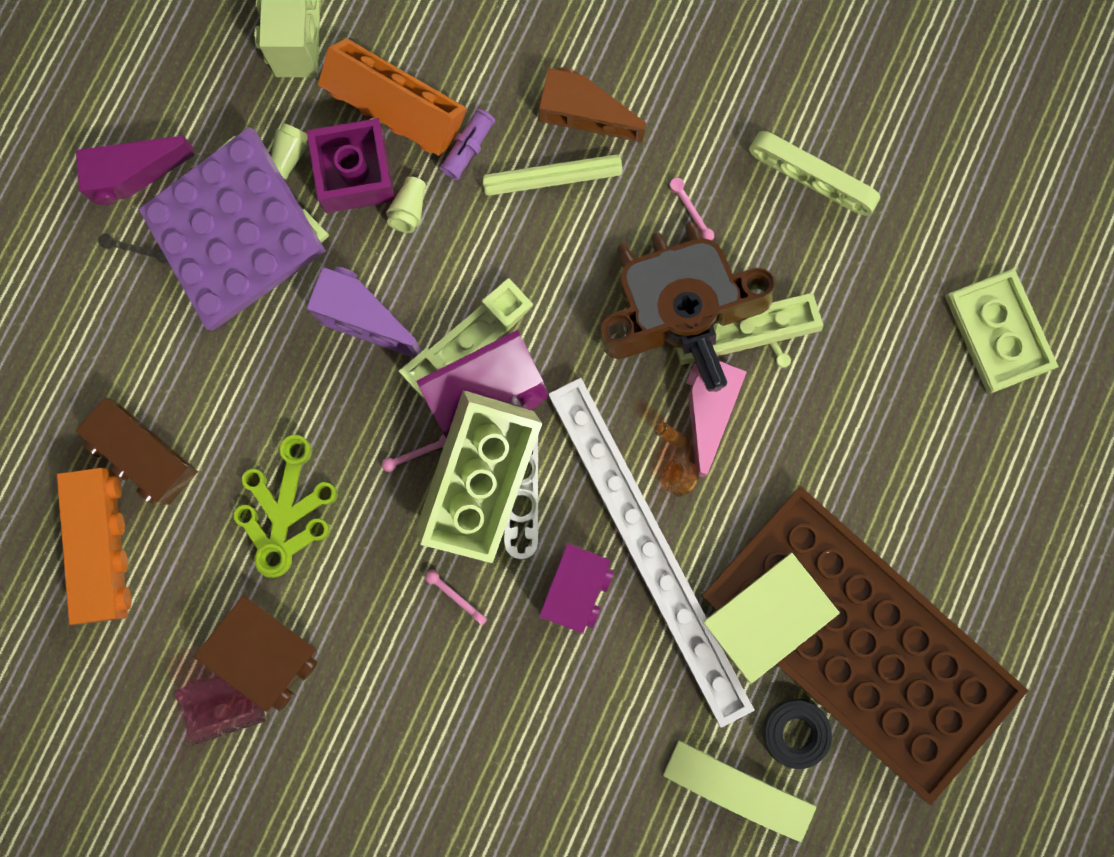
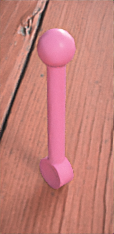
M680 178L672 179L670 190L679 195L700 229L702 237L713 240L714 232L706 227L683 190V180Z
M442 435L439 441L395 459L385 458L382 461L383 470L391 472L396 468V465L439 448H444L446 437Z
M431 569L426 572L425 580L427 583L438 586L481 625L485 624L488 619L439 578V573L436 570Z

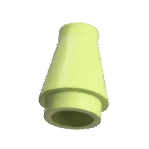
M282 123L280 130L275 131L271 158L283 178L287 180L289 173L309 145L306 143L308 140L307 133Z
M406 177L404 185L386 211L388 216L387 223L390 227L400 232L412 233L421 224L423 195L426 187L424 181L416 177Z

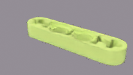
M766 131L758 132L749 147L751 154L761 162L855 213L864 216L872 215L880 200L879 193L870 186Z

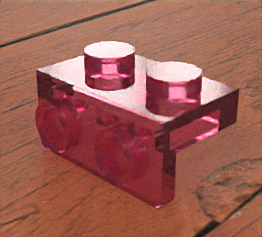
M219 676L207 680H195L188 683L186 687L174 691L175 699L183 706L187 741L193 746L266 721L265 711Z

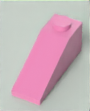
M720 362V365L727 379V386L720 391L708 392L695 363H693L686 384L692 386L688 399L696 475L702 478L708 475L746 375V371Z

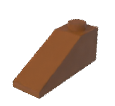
M565 67L558 68L557 70L548 68L539 107L540 122L643 142L646 127L645 121L584 75L577 74L576 71Z

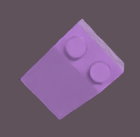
M338 266L335 267L334 271L322 268L306 308L320 325L413 358L422 352L416 339L356 279L357 274Z

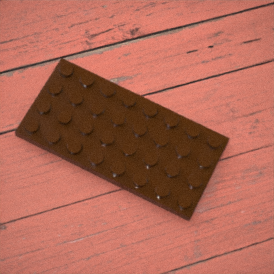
M799 486L703 592L701 597L717 611L785 556L793 553L840 614L778 662L776 666L929 805H932L1029 690L803 487Z

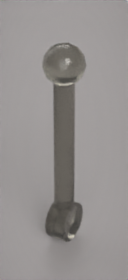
M102 234L98 238L99 245L105 249L116 247L156 258L159 263L168 262L161 249L155 251L117 241L109 234Z

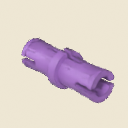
M476 109L475 114L463 133H458L454 138V147L439 167L446 176L456 181L460 179L471 158L477 156L481 151L480 144L490 128L495 124L493 116L482 109Z

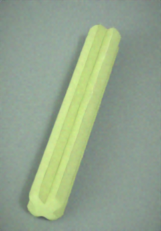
M616 154L486 174L483 176L482 181L485 194L490 196L620 176L623 169L621 158Z

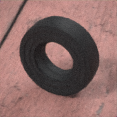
M789 699L778 703L769 711L763 723L762 736L764 745L768 753L785 767L792 769L812 767L818 764L830 749L832 730L829 720L819 707L806 700ZM793 719L804 720L811 729L810 741L806 746L799 749L789 747L783 739L784 726Z

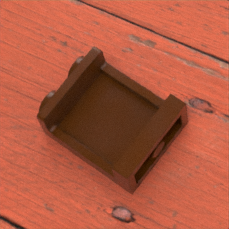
M244 595L193 656L269 715L275 709L279 712L284 709L294 695L290 690L299 677L302 680H306L318 664V661L314 659L318 653L313 646Z

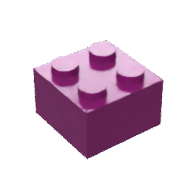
M379 118L307 130L317 198L326 213L393 202L395 191L385 134Z
M567 543L539 617L582 634L586 626L593 629L601 609L600 606L595 605L599 591L607 592L615 572L608 568L611 560Z

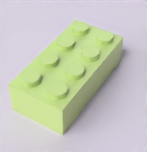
M256 0L258 14H261L260 26L255 27V44L258 49L262 50L265 63L270 65L276 77L318 78L321 0Z
M463 390L416 527L420 545L493 563L542 426V422L534 411Z

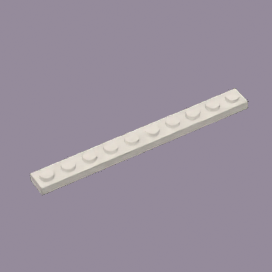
M582 378L549 393V398L719 727L722 728L753 712L754 708L722 647L702 623L707 618Z

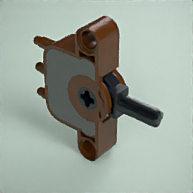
M688 222L685 225L688 242L668 247L662 234L657 232L651 236L655 252L638 258H634L627 244H620L617 250L623 267L621 285L626 309L608 315L601 323L602 344L605 353L611 358L622 359L663 346L665 341H667L674 347L682 348L684 355L692 352L708 392H718L726 387L727 379L713 348V345H716L717 325H729L767 311L773 301L774 276L763 268H753L733 275L723 250L714 241L704 239L695 222ZM760 289L764 291V293L756 294L751 292L750 290ZM616 333H622L626 335L621 339L611 338V336Z

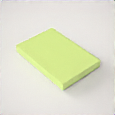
M1015 268L945 296L988 395L1059 367Z
M789 553L702 623L746 680L752 684L839 615L840 612L795 555Z

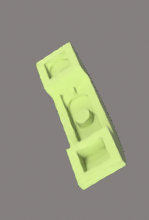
M508 278L482 300V305L432 348H425L400 369L399 373L424 400L425 398L416 382L417 380L500 339L533 307V303Z
M679 740L663 773V776L692 792L799 842H802L817 808L805 800L782 789L779 790Z

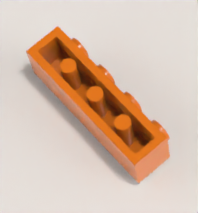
M347 38L328 47L318 86L329 91L332 97L346 101L358 108L363 115L369 118H379L380 122L387 125L392 132L411 139L426 152L435 153L439 156L454 144V138L459 132L467 110L466 107Z
M104 468L57 474L69 625L128 618V610L131 608L132 598L129 588L125 586L124 572L128 570V557L125 550H122L121 535L125 532V522L118 508V498L122 494L120 479L111 470Z

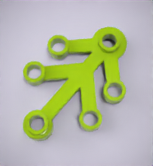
M299 435L286 437L280 445V455L286 461L278 503L266 486L267 478L262 471L249 469L242 476L243 486L252 491L273 524L270 539L257 522L259 514L256 508L250 505H241L234 512L235 522L245 529L257 548L254 556L257 570L262 575L270 578L284 575L291 567L292 555L313 541L325 540L330 534L329 524L325 520L315 518L308 522L306 530L286 541L288 527L322 504L330 505L334 503L338 497V491L334 485L322 482L315 487L313 493L293 505L302 464H305L312 455L311 444ZM296 445H302L304 448L302 456L294 458L292 449ZM252 474H258L260 477V482L255 487H251L249 484V477ZM324 487H329L332 491V495L328 500L320 498V491ZM249 509L252 513V518L249 522L244 523L241 520V513ZM316 523H321L324 527V532L321 536L316 537L312 533V527ZM273 552H277L280 556V562L276 566H271L268 561L270 554Z

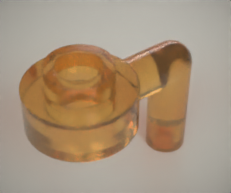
M661 422L657 425L655 433L676 447L675 458L664 467L660 482L665 490L674 496L682 497L689 494L695 488L699 478L698 468L689 461L691 442L686 436L670 425Z

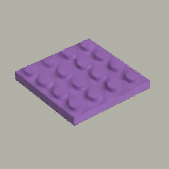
M249 127L139 208L140 213L206 330L217 329L326 252L256 130Z

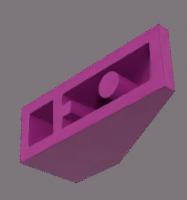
M184 136L76 150L79 191L97 205H112L118 199L131 197L195 155L194 148Z

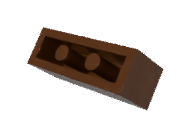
M107 397L98 404L75 430L85 439L82 445L89 452L99 458L101 455H104L112 462L109 469L125 481L129 478L139 486L136 492L153 505L156 502L170 505L199 472L120 403Z

